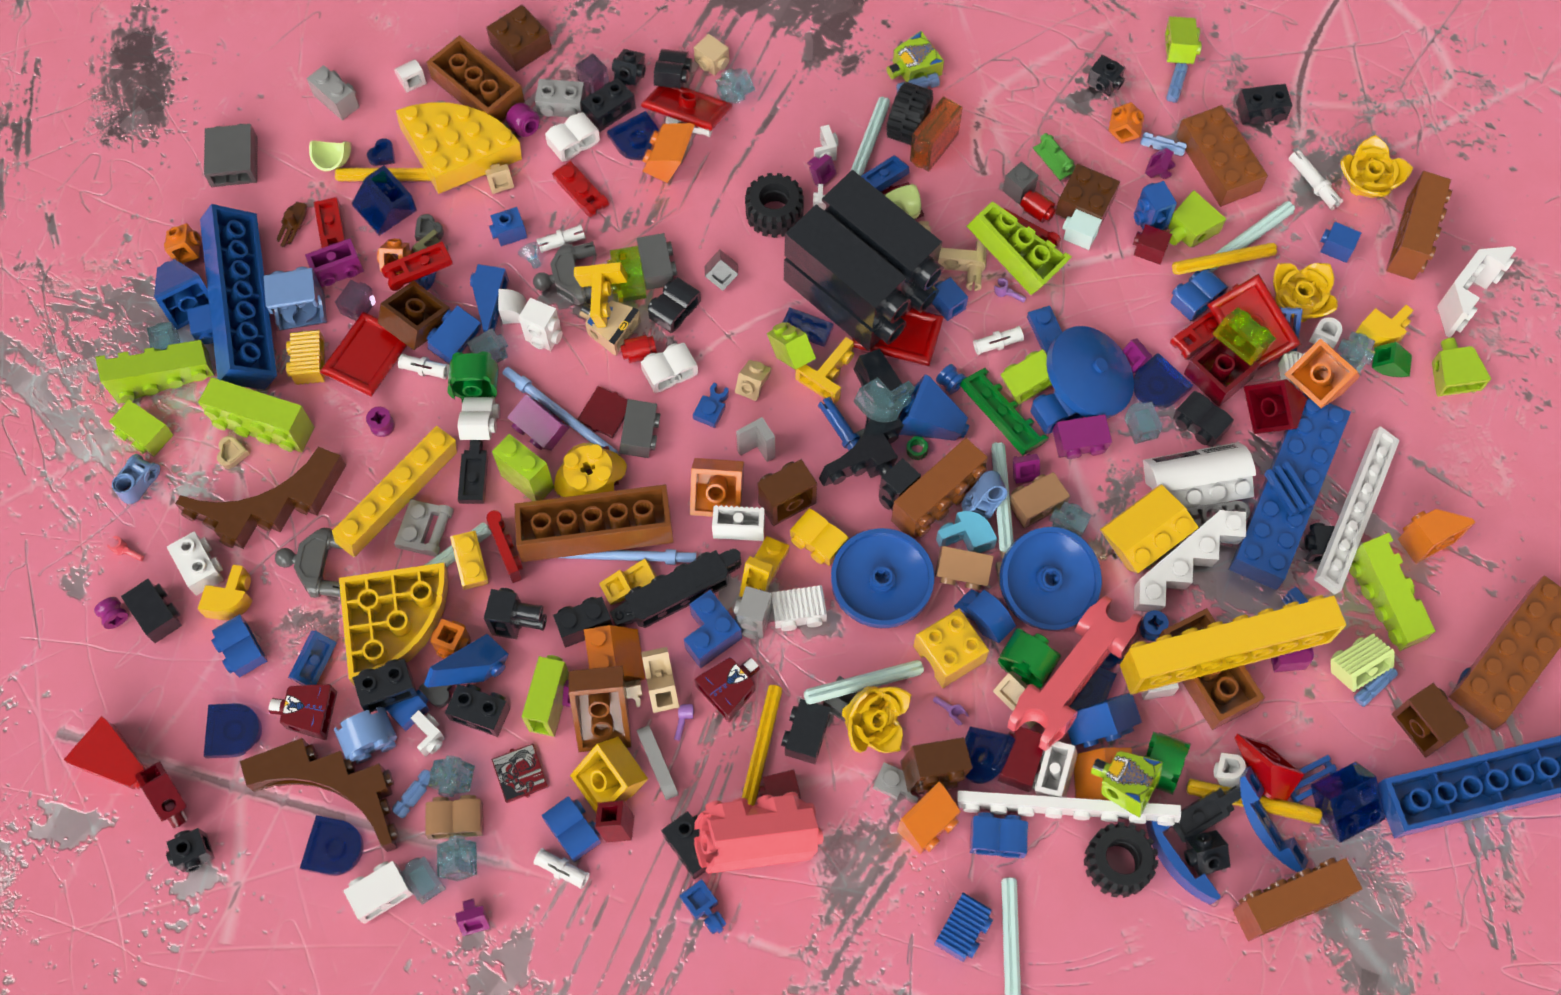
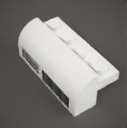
M1240 442L1143 460L1145 484L1151 487L1152 490L1162 484L1185 508L1254 497L1253 476L1256 475L1254 461L1248 448Z

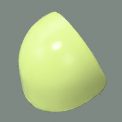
M311 141L309 144L311 161L322 171L337 169L348 161L351 154V143Z
M916 185L902 186L885 195L913 219L919 216L921 198Z

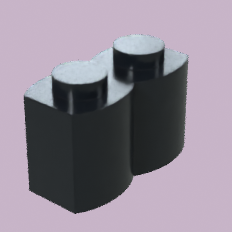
M661 49L654 68V86L681 89L683 83H687L688 72H691L692 58H689V52Z
M678 277L672 282L669 281L663 288V294L650 301L648 305L649 319L670 333H673L700 303V291Z
M1193 391L1176 409L1173 416L1179 428L1192 432L1199 443L1213 447L1231 428L1234 421L1227 412L1213 405L1208 398L1197 391Z

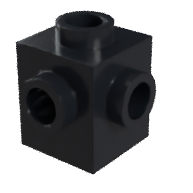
M623 49L619 56L614 58L612 63L614 80L619 78L624 85H636L640 78H643L645 75V53Z
M1101 55L1090 69L1087 84L1094 87L1097 91L1110 96L1115 89L1119 90L1125 81L1123 77L1125 67L1117 61Z
M199 828L192 831H181L174 836V839L166 842L169 849L166 852L171 867H175L182 872L196 871L202 867L203 863L215 858L207 834Z
M1217 830L1199 833L1196 836L1186 838L1187 850L1184 851L1186 863L1189 867L1192 866L1199 876L1204 873L1212 874L1215 871L1231 867L1228 844Z

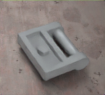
M410 499L394 543L395 547L436 557L440 551L439 544L448 518H452L454 509L446 505L439 506ZM433 516H438L430 541L424 544Z

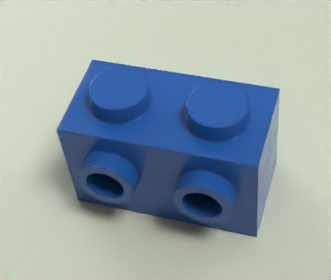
M1164 181L1156 184L1150 183L1142 189L1134 212V220L1137 225L1141 226L1142 230L1145 224L1161 230H1166L1169 226L1177 202Z
M458 305L453 311L449 309L442 318L443 323L438 329H432L427 336L428 349L448 364L452 360V355L457 352L462 353L481 330V322Z

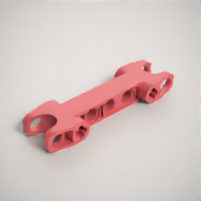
M1107 596L1102 597L1096 604L1089 607L1075 629V632L1081 635L1082 639L1042 690L1033 684L1027 686L1018 699V703L1009 718L1007 728L1016 731L1025 722L1035 721L1040 723L1045 731L1040 739L1039 747L1044 751L1063 738L1078 714L1076 710L1069 706L1110 653L1120 659L1125 656L1133 643L1143 617L1136 613L1125 622L1111 620L1107 614L1112 599Z

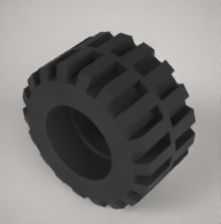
M904 82L896 94L889 114L886 129L888 138L912 146L919 142L932 108V90Z
M767 173L766 177L761 175L758 177V181L753 180L751 187L747 188L745 195L746 219H748L750 227L754 226V231L757 233L761 231L762 235L766 237L768 234L772 235V238H777L779 234L782 237L785 236V233L803 217L804 195L802 188L798 187L799 183L796 180L791 181V177L788 175L783 177L782 173H777V175ZM776 201L783 203L785 206L779 209H770L764 205Z
M1118 822L1116 826L1112 823L1104 829H1100L1089 842L1084 853L1086 854L1084 866L1088 868L1085 871L1087 877L1091 876L1093 878L1091 883L1094 887L1099 885L1101 887L1100 892L1104 894L1110 892L1111 897L1117 898L1119 895H1122L1124 898L1129 897L1131 894L1135 895L1156 874L1155 869L1158 867L1159 860H1155V857L1158 855L1157 848L1153 849L1151 846L1154 841L1152 838L1147 840L1144 837L1147 832L1143 829L1139 832L1136 831V825L1130 824L1127 827L1125 822ZM1112 846H1120L1127 849L1135 861L1134 872L1131 874H1120L1114 871L1107 862V849Z

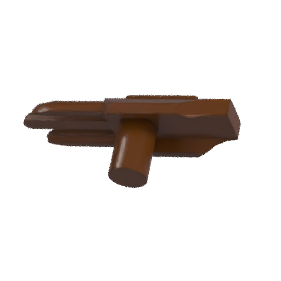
M296 202L284 212V217L281 221L282 227L277 236V242H280L287 229L280 244L281 247H285L287 241L288 244H291L306 216L307 205L305 203Z

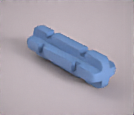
M1177 63L1166 97L1169 102L1176 103L1179 99L1188 69L1186 63Z
M937 73L929 74L927 78L923 76L908 82L928 89V86L930 88L939 86L940 79ZM904 82L896 85L897 92Z
M1144 132L1141 139V145L1149 147L1151 145L1157 150L1168 148L1178 156L1184 155L1187 145L1180 141L1175 143L1173 139L1159 135L1154 137L1152 133Z
M1393 667V669L1390 668L1389 671L1381 674V676H1377L1376 679L1366 684L1354 696V700L1360 706H1366L1398 675V671Z
M424 769L418 775L419 779L417 781L414 780L401 796L402 800L400 802L397 801L392 807V811L397 816L405 818L410 811V806L414 807L427 791L426 787H430L435 781L436 777L430 771Z

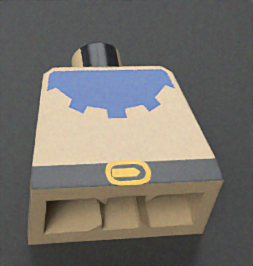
M608 299L611 314L607 318V327L597 328L590 317L591 305L585 303L580 310V316L587 319L585 325L588 335L613 355L617 356L621 350L620 346L625 345L624 340L629 339L641 323L639 310Z

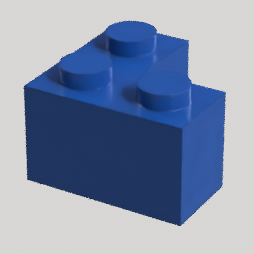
M711 590L689 604L691 615L700 628L684 638L686 651L700 669L742 639L740 626Z
M1126 693L1077 709V717L1067 732L1072 745L1075 746L1083 743L1084 748L1099 744L1098 739L1104 737L1109 742L1121 738L1122 735L1134 732L1133 727L1142 723L1133 694Z

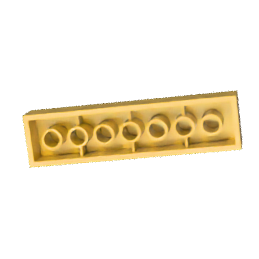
M1318 595L1303 604H1299L1297 601L1291 602L1283 606V609L1276 611L1273 608H1268L1260 611L1256 616H1238L1232 620L1233 622L1225 624L1222 621L1214 622L1208 625L1206 629L1197 630V628H1191L1183 631L1182 635L1172 637L1170 634L1157 638L1156 642L1146 644V641L1137 642L1130 646L1120 664V668L1129 693L1132 695L1331 643L1347 624L1335 596L1324 598V595Z

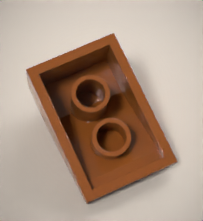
M623 666L569 671L568 692L578 752L591 751L596 744L616 737L620 738L626 748L632 747Z

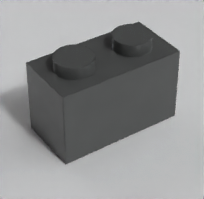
M665 233L637 238L646 290L661 288L669 281L672 282L673 276L677 275L675 261L670 262L669 256L673 255L671 241L666 242Z
M628 399L619 454L649 458L650 450H655L657 436L652 435L653 427L658 428L660 413H656L657 404Z

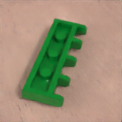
M986 368L963 379L960 387L1022 456L1041 446L1049 439L1046 434L1039 436L1031 427L1034 421L1031 418L1025 421L1015 410L1019 405L1016 401L1009 403L1000 393L1003 388L1000 383L993 385L987 379L986 375L989 371Z

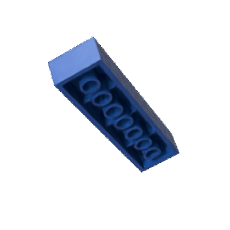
M211 204L200 218L217 379L241 387L265 390L277 377L270 315L265 301L264 267L257 214Z
M1303 393L1307 401L1298 428L1285 430L1270 469L1272 470L1275 466H1281L1289 461L1309 495L1316 502L1351 412L1331 403L1321 409ZM1276 474L1275 476L1277 480L1281 484L1282 488L1286 492L1294 507L1297 508V505L1295 504L1294 500L1287 493L1284 484L1280 480L1279 476ZM1266 478L1246 525V537L1239 543L1228 570L1277 590L1286 578L1313 507L1290 517Z
M1561 736L1383 779L1374 788L1394 839L1560 798Z

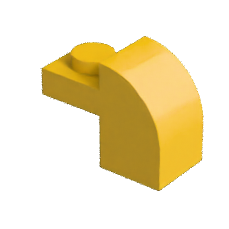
M1405 305L1391 320L1375 308L1360 324L1354 335L1373 348L1393 342L1400 343L1407 333L1405 329L1411 323V320L1408 318L1414 310Z
M233 564L225 588L205 585L198 610L206 618L217 620H230L239 614L245 613L253 601L245 592L251 584L250 574L243 566Z

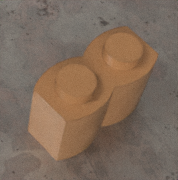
M462 795L460 800L449 801L448 797H435L432 799V802H426V837L428 839H449L482 836L483 803L481 799H476L475 795Z

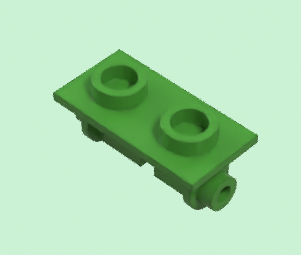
M1045 133L1040 138L1042 142L1034 146L1033 149L1059 181L1073 173L1076 165L1053 139L1054 137Z

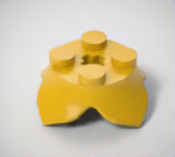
M1377 135L1364 140L1358 146L1353 156L1347 154L1340 162L1351 193L1369 198L1389 195L1394 188L1407 180L1413 170V166L1406 160L1401 158L1391 159L1388 146Z
M1290 263L1277 264L1273 275V285L1276 293L1275 301L1279 307H1301L1303 309L1301 322L1311 318L1324 317L1336 311L1338 301L1335 296L1330 294L1334 285V274L1331 264L1313 263L1302 270H1298L1294 264Z
M578 444L567 452L563 464L556 473L554 482L555 492L562 497L614 491V483L625 476L627 464L617 453L603 449L597 444ZM587 469H593V473L591 475H587L585 471Z
M867 686L856 694L842 710L852 749L859 753L865 752L868 746L883 753L900 751L903 730L898 721V716L905 713L908 709L912 694L901 688L891 686L882 688Z

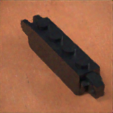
M730 549V551L727 550L721 554H718L717 550L711 553L705 552L699 555L695 561L689 564L683 563L665 576L659 575L655 577L650 584L631 589L628 595L624 596L625 602L610 612L615 625L623 627L636 622L639 627L646 628L690 606V603L707 591L711 590L715 593L727 587L729 574L741 566V553L736 549Z

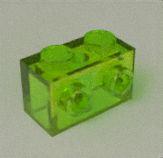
M638 246L610 250L611 260H607V264L621 262L627 272V283L611 284L612 295L617 294L619 303L647 298Z
M1239 307L1227 315L1213 333L1217 339L1250 366L1262 357L1276 340L1267 328L1259 325L1252 319L1249 313L1241 310Z

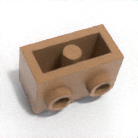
M1052 472L1047 476L1045 474L1038 476L1032 481V484L1026 487L1022 485L1014 489L1010 496V506L1025 529L1066 507L1070 495L1056 474Z
M940 546L935 577L941 578L940 583L955 585L956 581L966 582L965 588L980 590L981 586H988L994 556Z

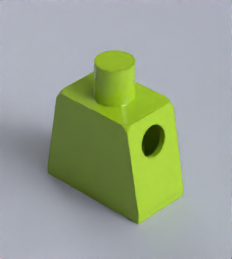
M1192 191L1172 215L1168 226L1171 230L1169 233H1172L1169 243L1177 245L1180 241H1183L1188 247L1193 248L1220 233L1226 218L1196 191Z
M1447 338L1441 341L1442 350L1439 351L1432 361L1437 397L1482 391L1491 380V377L1475 348L1471 346L1458 348L1455 338Z

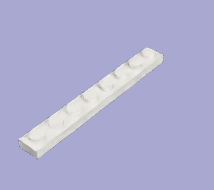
M1381 426L1372 433L1314 578L1316 582L1333 594L1342 590L1400 441Z
M958 791L957 797L958 807L970 813H977L979 809H985L998 815L1007 814V811L1018 812L1020 816H1034V813H1044L1048 818H1062V815H1073V818L1077 820L1101 817V820L1105 822L1129 819V822L1133 824H1145L1147 820L1157 821V824L1162 826H1173L1174 822L1179 823L1181 818V805L1147 803L1139 818L1110 800Z

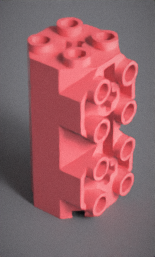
M789 792L777 797L764 795L757 799V804L754 806L749 805L746 798H738L726 803L712 801L705 805L706 810L701 812L695 821V830L700 829L699 837H694V846L699 865L702 868L707 867L705 871L708 874L811 860L818 851V845L823 843V832L817 825L814 804L804 802L798 797L796 792Z

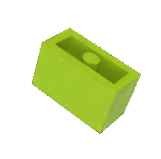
M1169 16L1165 31L1167 62L1194 64L1196 55H1200L1202 43L1198 41L1200 28H1197L1196 18Z
M788 322L779 323L773 327V330L766 333L776 358L794 370L816 359L807 334Z
M1043 349L1031 352L1025 357V360L1018 364L1009 365L1000 374L1006 387L1019 405L1052 386L1047 372V355Z
M130 400L109 420V423L115 429L113 433L124 442L127 439L132 442L131 446L141 454L147 452L154 457L173 437V433L166 424Z

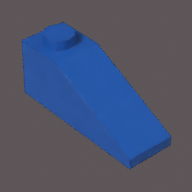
M478 264L476 272L471 274L470 286L473 287L486 340L492 342L500 314L498 310L499 289H507L509 279L505 268Z
M486 634L431 666L424 685L426 687L484 682L492 676H499L506 667L504 664L509 654Z

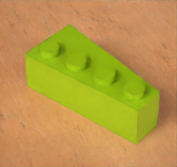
M992 201L966 227L1023 288L1032 295L1057 273L1072 256L1066 252L1064 254L1055 248V244L1038 237L1035 234L1036 231L1029 226L1026 228L1018 223L1016 217Z
M201 340L171 344L167 346L166 350L154 349V347L146 348L142 354L129 355L128 352L118 353L117 358L105 359V355L95 357L100 382L118 404L126 403L128 400L133 401L144 396H152L160 391L179 388L184 384L203 381L207 377L214 376L209 351Z
M1389 532L1362 543L1356 551L1349 572L1357 579L1363 596L1370 601L1375 609L1374 612L1377 619L1387 629L1390 641L1397 646L1399 651H1402L1427 640L1436 631L1420 599L1415 600L1413 596L1415 586L1411 577H1405L1401 570L1400 564L1403 563V560L1399 553H1393L1389 544L1393 539Z

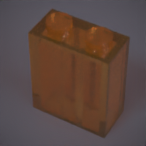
M943 96L915 130L912 136L910 161L916 167L923 168L929 172L959 135L962 106Z

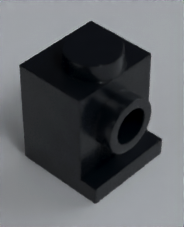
M1315 523L1309 526L1310 532L1305 536V548L1309 550V554L1305 558L1306 564L1321 563L1335 526H1325L1324 523Z

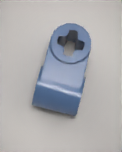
M139 454L132 455L119 474L113 479V490L121 501L126 504L138 502L151 483L159 476L160 465L143 460V457Z
M987 471L980 476L976 484L963 498V511L978 513L986 520L992 517L994 511L1007 497V489L997 471Z

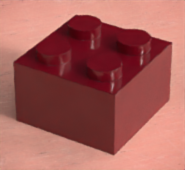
M1224 332L1189 361L1184 375L1220 407L1253 379L1260 364Z

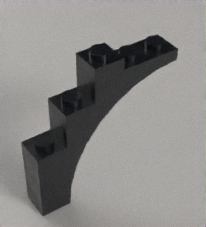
M880 348L860 355L853 369L861 383L866 400L864 433L855 446L846 454L824 466L819 477L823 486L832 483L837 485L847 477L852 475L860 476L866 471L870 478L878 475L881 476V473L888 466L891 465L893 467L898 459L890 444L899 438V434L904 426L896 412L905 406L904 404L909 393Z

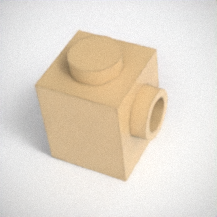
M708 34L694 47L695 62L704 71H709L715 76L720 70H724L728 66L729 48Z

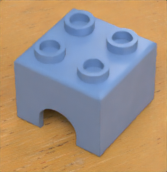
M298 267L293 271H274L269 275L263 276L266 307L270 314H273L274 309L276 325L279 330L327 323L324 291L312 268Z

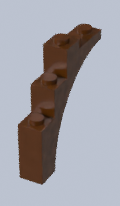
M318 446L308 462L292 477L258 496L239 501L209 502L180 495L175 504L182 511L181 515L191 521H195V519L203 521L202 523L206 527L214 530L220 537L219 541L223 545L233 548L235 545L244 549L257 525L266 531L273 529L281 532L294 509L305 515L309 512L317 516L345 469L346 464L339 454Z
M303 738L240 761L246 786L253 792L275 786L303 785L318 787L336 793L352 802L363 812L373 826L380 845L384 850L389 852L398 848L395 841L399 839L398 831L394 823L390 824L388 814H391V808L388 800L385 798L392 795L390 786L394 785L390 770H385L380 764L356 772L353 761H350V759L346 760L342 751L317 759L313 744L309 745Z

